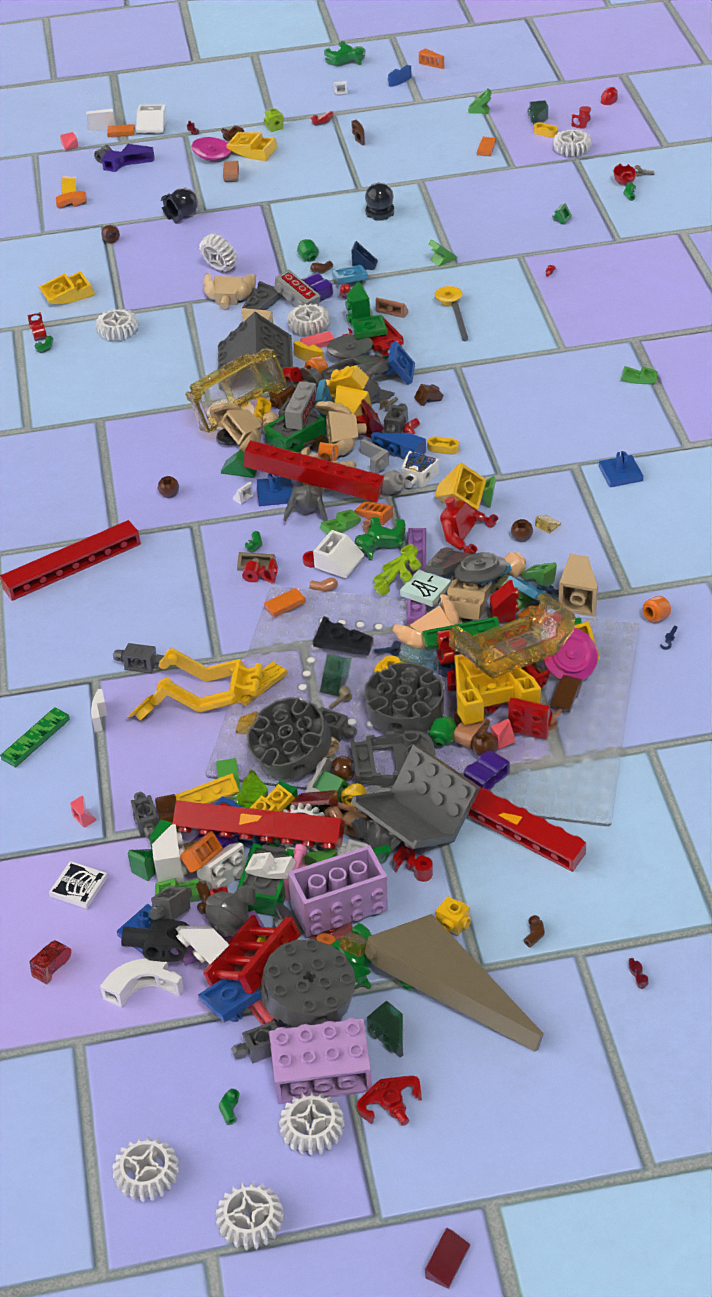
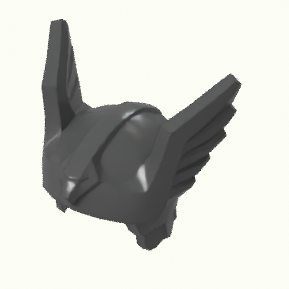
M381 361L365 372L369 379L363 390L369 392L371 403H380V401L390 399L395 394V392L380 389L379 384L371 379L382 365Z
M294 485L283 520L286 522L293 509H295L302 515H308L318 510L323 520L328 521L319 487H297V485Z
M356 817L354 820H351L357 837L364 838L372 849L389 845L391 851H393L402 841L400 838L390 835L383 826H379L365 817Z
M241 885L234 893L220 891L208 897L206 901V918L211 924L216 925V931L225 937L233 936L237 933V929L242 927L249 919L248 905L256 902L255 887Z

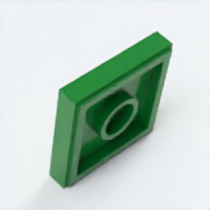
M382 315L351 320L356 339L387 334V328Z

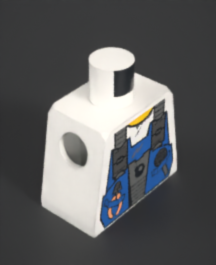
M409 451L401 468L404 486L407 488H411L413 485L425 487L439 474V459Z

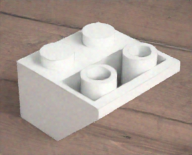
M165 104L139 105L137 109L136 132L142 134L163 133L167 122Z
M331 530L313 551L315 568L343 578H347L364 558V553L348 535Z
M176 824L171 825L152 844L158 882L176 878L178 883L184 882V875H188L187 867L180 858V854L185 850L184 846H180L183 845L181 832L177 833Z
M241 842L229 844L202 868L196 870L197 877L200 881H206L209 891L210 889L228 886L241 878L246 865L243 844Z
M178 926L176 928L179 933L176 937L186 947L191 945L194 948L192 953L202 963L207 961L211 964L229 946L211 926Z

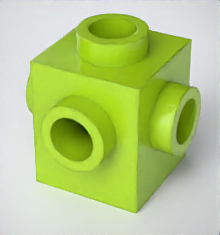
M275 108L265 111L263 120L270 132L282 130L283 113Z

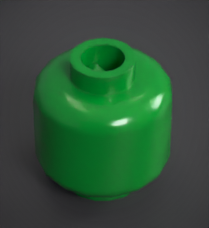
M304 239L299 242L297 252L302 260L314 261L319 254V249L312 240Z
M441 716L436 718L429 731L433 744L441 748L451 745L454 741V731L457 725L450 717Z

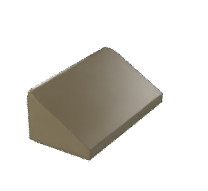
M239 552L237 570H244L245 564L248 561H256L261 567L265 566L267 572H269L270 559L274 558L276 560L275 554Z

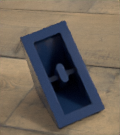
M355 241L351 250L352 266L362 265L365 270H374L378 260L360 243Z

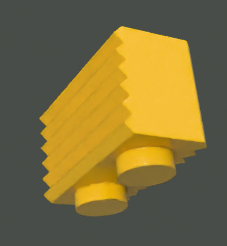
M358 365L346 366L344 369L334 370L329 383L335 389L337 385L363 390L369 376L364 371L362 372Z

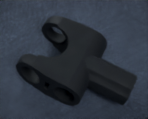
M161 918L153 920L149 929L124 926L121 945L143 948V956L151 961L177 962L184 958L186 947L176 937L179 934L176 928L189 925L183 921ZM177 948L181 951V954L175 955L170 952V949Z

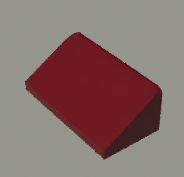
M362 399V415L371 432L384 430L373 408Z
M338 791L300 793L291 802V805H294L296 808H298L299 803H302L304 808L307 804H310L312 808L337 806Z
M446 1228L425 1268V1278L449 1289L470 1247V1243L453 1230Z

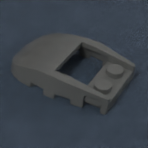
M360 355L343 359L322 371L323 380H330L334 370H341L346 366L352 367L358 365L362 372L364 371L365 373L370 367L381 361L382 365L374 373L377 375L389 370L391 366L386 359L381 357Z
M405 730L403 734H394V731H386V735L375 737L374 734L366 736V741L354 742V739L350 740L356 783L384 786L394 785L413 744H418L435 756L431 737L421 731ZM393 749L397 772H393V775H381V772L376 773L372 750Z

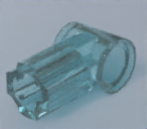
M405 644L402 646L399 654L401 661L427 666L433 673L437 671V652L435 650H420Z

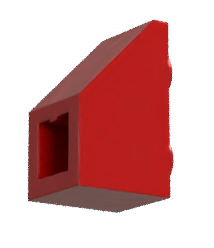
M508 580L490 596L491 617H497L499 622L515 621L516 613L519 612L518 602L516 601L519 598L518 587H514L513 580Z

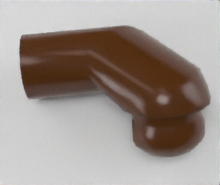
M327 261L324 264L315 262L310 266L312 272L322 274L332 268L333 263L331 261Z
M200 881L196 884V888L202 903H198L197 909L200 914H205L206 901L211 895L206 881Z
M537 915L529 918L528 922L531 933L523 939L525 945L529 948L537 943L545 934L543 921Z

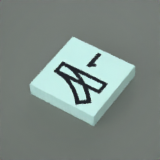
M418 570L412 579L400 589V596L433 607L440 599V594L446 593L451 580Z

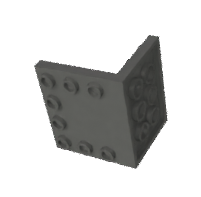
M254 312L245 321H242L234 331L229 333L227 338L218 344V389L223 392L256 362L262 364L269 371H273L283 379V369L285 367H293L292 335L257 312Z
M413 744L391 791L355 795L352 798L351 804L357 807L358 812L371 817L375 824L386 828L390 835L404 841L405 846L416 849L454 842L481 787L418 744Z

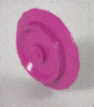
M214 137L198 138L192 142L191 146L194 153L202 159L209 161L221 160L231 152L226 147L228 144L226 141Z
M566 627L557 629L548 636L543 645L542 656L546 668L556 678L561 680L563 675L584 680L595 669L598 652L595 643L588 634L577 628Z

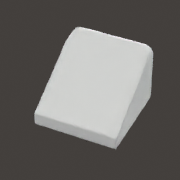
M347 81L334 82L335 95L348 94Z
M248 482L238 489L233 496V500L242 504L253 497L252 482Z

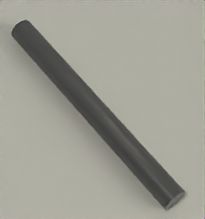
M457 301L452 302L462 340L467 341L468 335Z

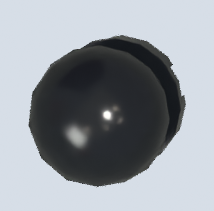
M381 182L371 184L365 193L367 204L365 208L366 216L373 217V220H387L388 216L394 215V205L392 204L394 195L387 184Z
M185 187L178 188L172 194L168 193L161 198L164 205L162 210L169 220H174V223L182 220L183 217L192 215L198 204L196 194L191 189Z

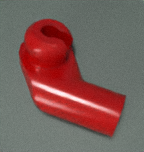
M414 418L406 423L403 432L415 434L413 429L420 425L419 420Z

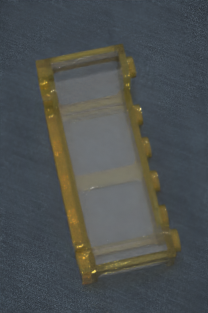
M265 348L261 349L257 354H243L190 385L191 391L186 392L185 395L187 400L190 401L198 420L199 429L211 433L219 425V421H216L210 415V408L212 406L227 403L244 407L248 405L249 401L260 398L261 394L266 391L274 392V394L282 392L283 388L287 387L288 384L275 351Z
M544 593L538 595V600L541 602L537 608L529 607V615L470 637V634L466 631L463 632V629L459 626L450 628L449 646L474 663L477 669L494 679L557 654L574 632L575 614Z

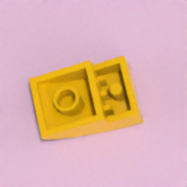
M238 132L226 145L229 150L238 155L266 161L278 148L275 137H263L262 132Z
M81 271L69 277L64 273L39 286L49 304L73 303L95 295L91 284Z

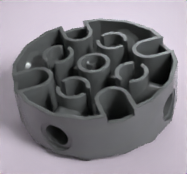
M416 663L388 665V669L372 674L365 685L366 714L370 722L384 733L386 731H394V734H403L405 730L425 732L431 728L433 721L436 718H440L444 713L443 682L427 666Z
M296 697L277 700L263 708L256 716L257 720L253 723V726H250L247 733L248 748L261 769L274 778L294 779L315 770L318 763L326 757L332 742L331 728L317 705Z
M314 939L295 940L285 943L269 956L265 965L261 981L262 1002L273 1018L291 1025V1028L299 1027L303 1024L317 1025L326 1021L339 1022L348 1011L356 985L354 969L346 956L329 944Z

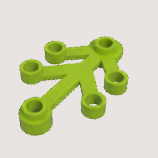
M413 544L403 547L400 551L402 555L382 566L384 572L373 578L375 582L373 588L377 594L381 596L390 592V583L399 572L403 582H408L412 579V574L405 566L407 561H410L409 566L413 571L422 566L419 559H416L418 549Z

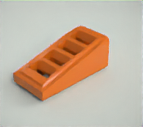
M425 48L419 51V63L444 69V56Z
M364 501L354 512L371 520V517H379L381 525H384L393 517V506Z
M211 831L181 853L180 858L188 871L192 873L207 864L223 848Z

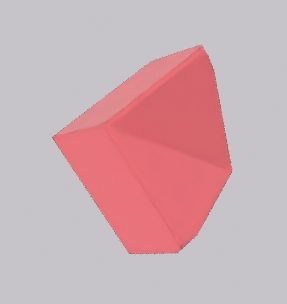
M73 132L60 135L61 144L65 150L79 147L77 137Z
M509 719L491 726V734L497 739L498 750L515 742Z
M83 796L70 802L73 817L84 828L96 821V818L86 809Z

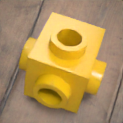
M449 896L445 898L435 911L436 919L448 932H452L457 936L463 929L466 930L471 923L470 907Z

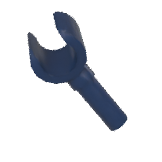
M394 641L391 647L374 649L375 654L387 652L393 656H398L403 648H400V641Z

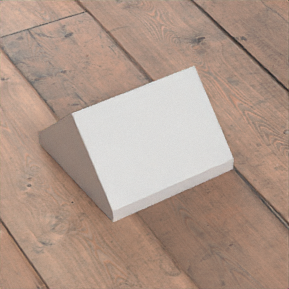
M113 109L86 111L89 131L107 130L108 126L116 125Z

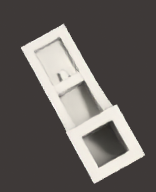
M146 958L133 960L116 968L100 986L103 1000L120 1007L124 1006L134 992L145 987H157L179 997L184 991L182 977L174 971L169 972L167 962L151 961Z

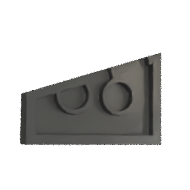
M259 281L258 287L254 288L252 296L247 299L242 308L265 310L283 295L277 292L274 286Z
M449 547L441 548L425 565V572L443 576L454 571L464 558L472 554L453 551Z

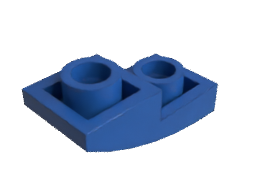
M406 65L400 70L394 69L389 73V87L397 86L411 79V65Z

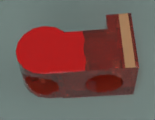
M57 940L50 942L29 961L31 976L47 985L52 980V974L69 960L71 948Z

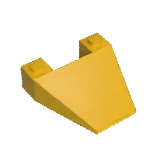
M487 648L455 655L457 713L464 725L484 721V707L509 702L510 697L540 704L541 688L535 679L495 649Z

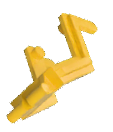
M170 648L159 661L161 669H167L170 665H176L204 682L232 676L229 691L200 698L176 685L170 678H164L157 683V691L152 695L150 703L158 705L166 696H169L198 713L240 703L242 696L257 695L263 665L256 663L255 667L247 668L241 659L206 667L176 649Z

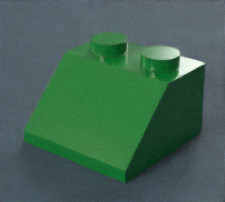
M360 282L356 283L347 293V301H345V306L348 310L346 320L351 326L352 319L370 316V299Z

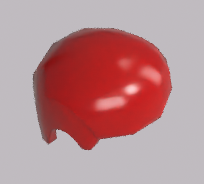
M620 163L613 170L616 182L621 185L632 183L637 175L635 168L629 164L623 166Z

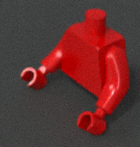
M448 497L445 499L446 508L440 515L445 540L460 551L464 550V553L475 554L478 550L477 546L474 544L466 546V543L463 541L476 521H485L486 526L492 528L496 525L495 522L498 520V516L492 514L486 517L484 513L475 510L465 501H456L454 497Z

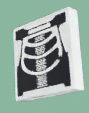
M70 861L49 891V895L52 898L88 909L108 879V875L106 872Z

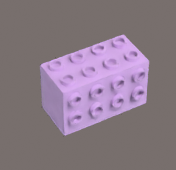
M370 845L288 872L290 905L306 937L318 935L324 931L339 928L344 924L359 921L365 917L388 910L387 875Z
M349 1018L339 1022L326 1021L317 1025L303 1024L294 1028L280 1027L269 1031L278 1104L293 1103V1097L301 1099L302 1092L306 1097L310 1096L312 1091L317 1097L322 1092L324 1098H327L329 1096L337 1097L366 1093L372 1087L363 1018Z

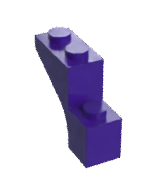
M127 144L121 152L108 150L102 157L103 170L117 172L126 165L153 162L155 160L153 147Z

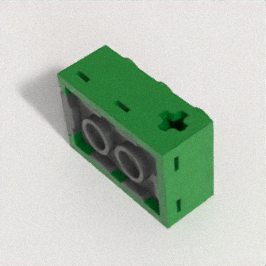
M313 410L303 430L286 428L285 415L264 426L266 443L275 447L282 446L283 449L293 452L306 447L303 445L305 442L318 437L320 434L326 435L325 418Z
M253 843L238 887L241 885L255 887L256 902L248 905V911L255 910L256 913L277 916L276 905L278 903L284 905L286 899L284 879L259 877L248 874L245 871L252 855L270 852L274 858L290 856L294 858L293 849L285 850V848L261 846V844Z

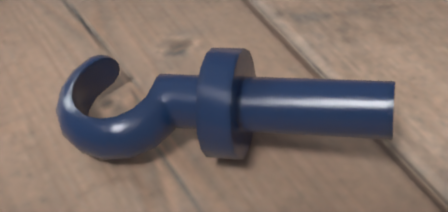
M536 585L537 589L547 591L550 595L552 593L559 594V590L554 589L552 585L549 587Z
M674 625L670 633H666L665 642L669 646L665 647L660 644L662 649L668 650L671 648V641L675 639L674 634L678 629L677 626Z

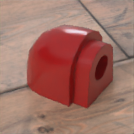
M614 87L606 88L601 95V104L612 105L618 100L617 89Z

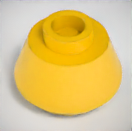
M359 783L350 784L341 792L340 798L343 804L355 807L351 804L353 796L367 794V791Z

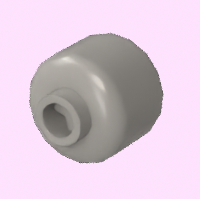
M390 470L382 474L384 475L383 493L392 495L403 489L404 477L397 470Z

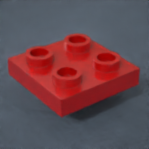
M510 697L508 702V719L510 720L513 732L542 739L548 738L553 714L550 706Z

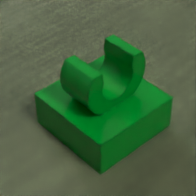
M566 203L561 204L554 211L555 214L552 215L554 221L559 220L560 224L566 223L572 217Z

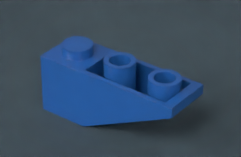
M373 432L371 434L373 444L399 458L405 459L409 451L423 455L426 453V439L411 433Z

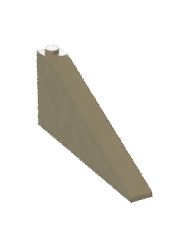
M432 914L368 936L364 954L380 970L534 1052L539 1049L544 1033Z

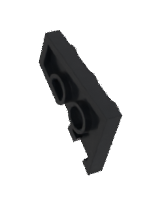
M323 616L313 639V647L369 656L374 643L372 636L355 629L349 630L342 623L329 621V618Z

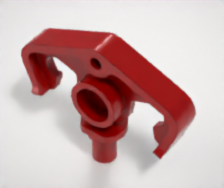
M409 1075L378 1080L358 1100V1114L372 1124L375 1114L373 1110H368L366 1107L369 1104L379 1103L383 1109L389 1111L391 1117L397 1118L402 1126L407 1125L410 1120L405 1114L406 1106L403 1103L401 1091L411 1086L413 1087L412 1095L418 1098L419 1101L422 1100L419 1078Z

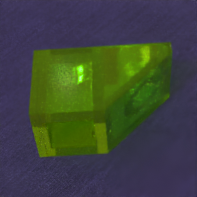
M249 770L247 778L244 777L242 791L236 797V803L243 808H250L261 795L265 798L268 796L267 787L254 770Z

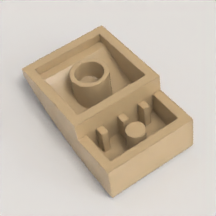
M458 578L454 579L448 587L447 596L454 603L455 610L460 618L474 620L481 618L489 599L493 582L482 586L478 583H468L460 581Z

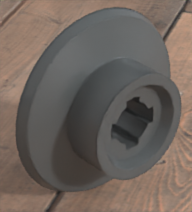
M304 367L300 369L303 378L311 383H315L317 387L319 381L323 380L321 373L314 367L310 370Z
M278 903L276 905L278 915L273 919L275 926L278 927L285 917H293L300 934H304L296 916L286 906Z

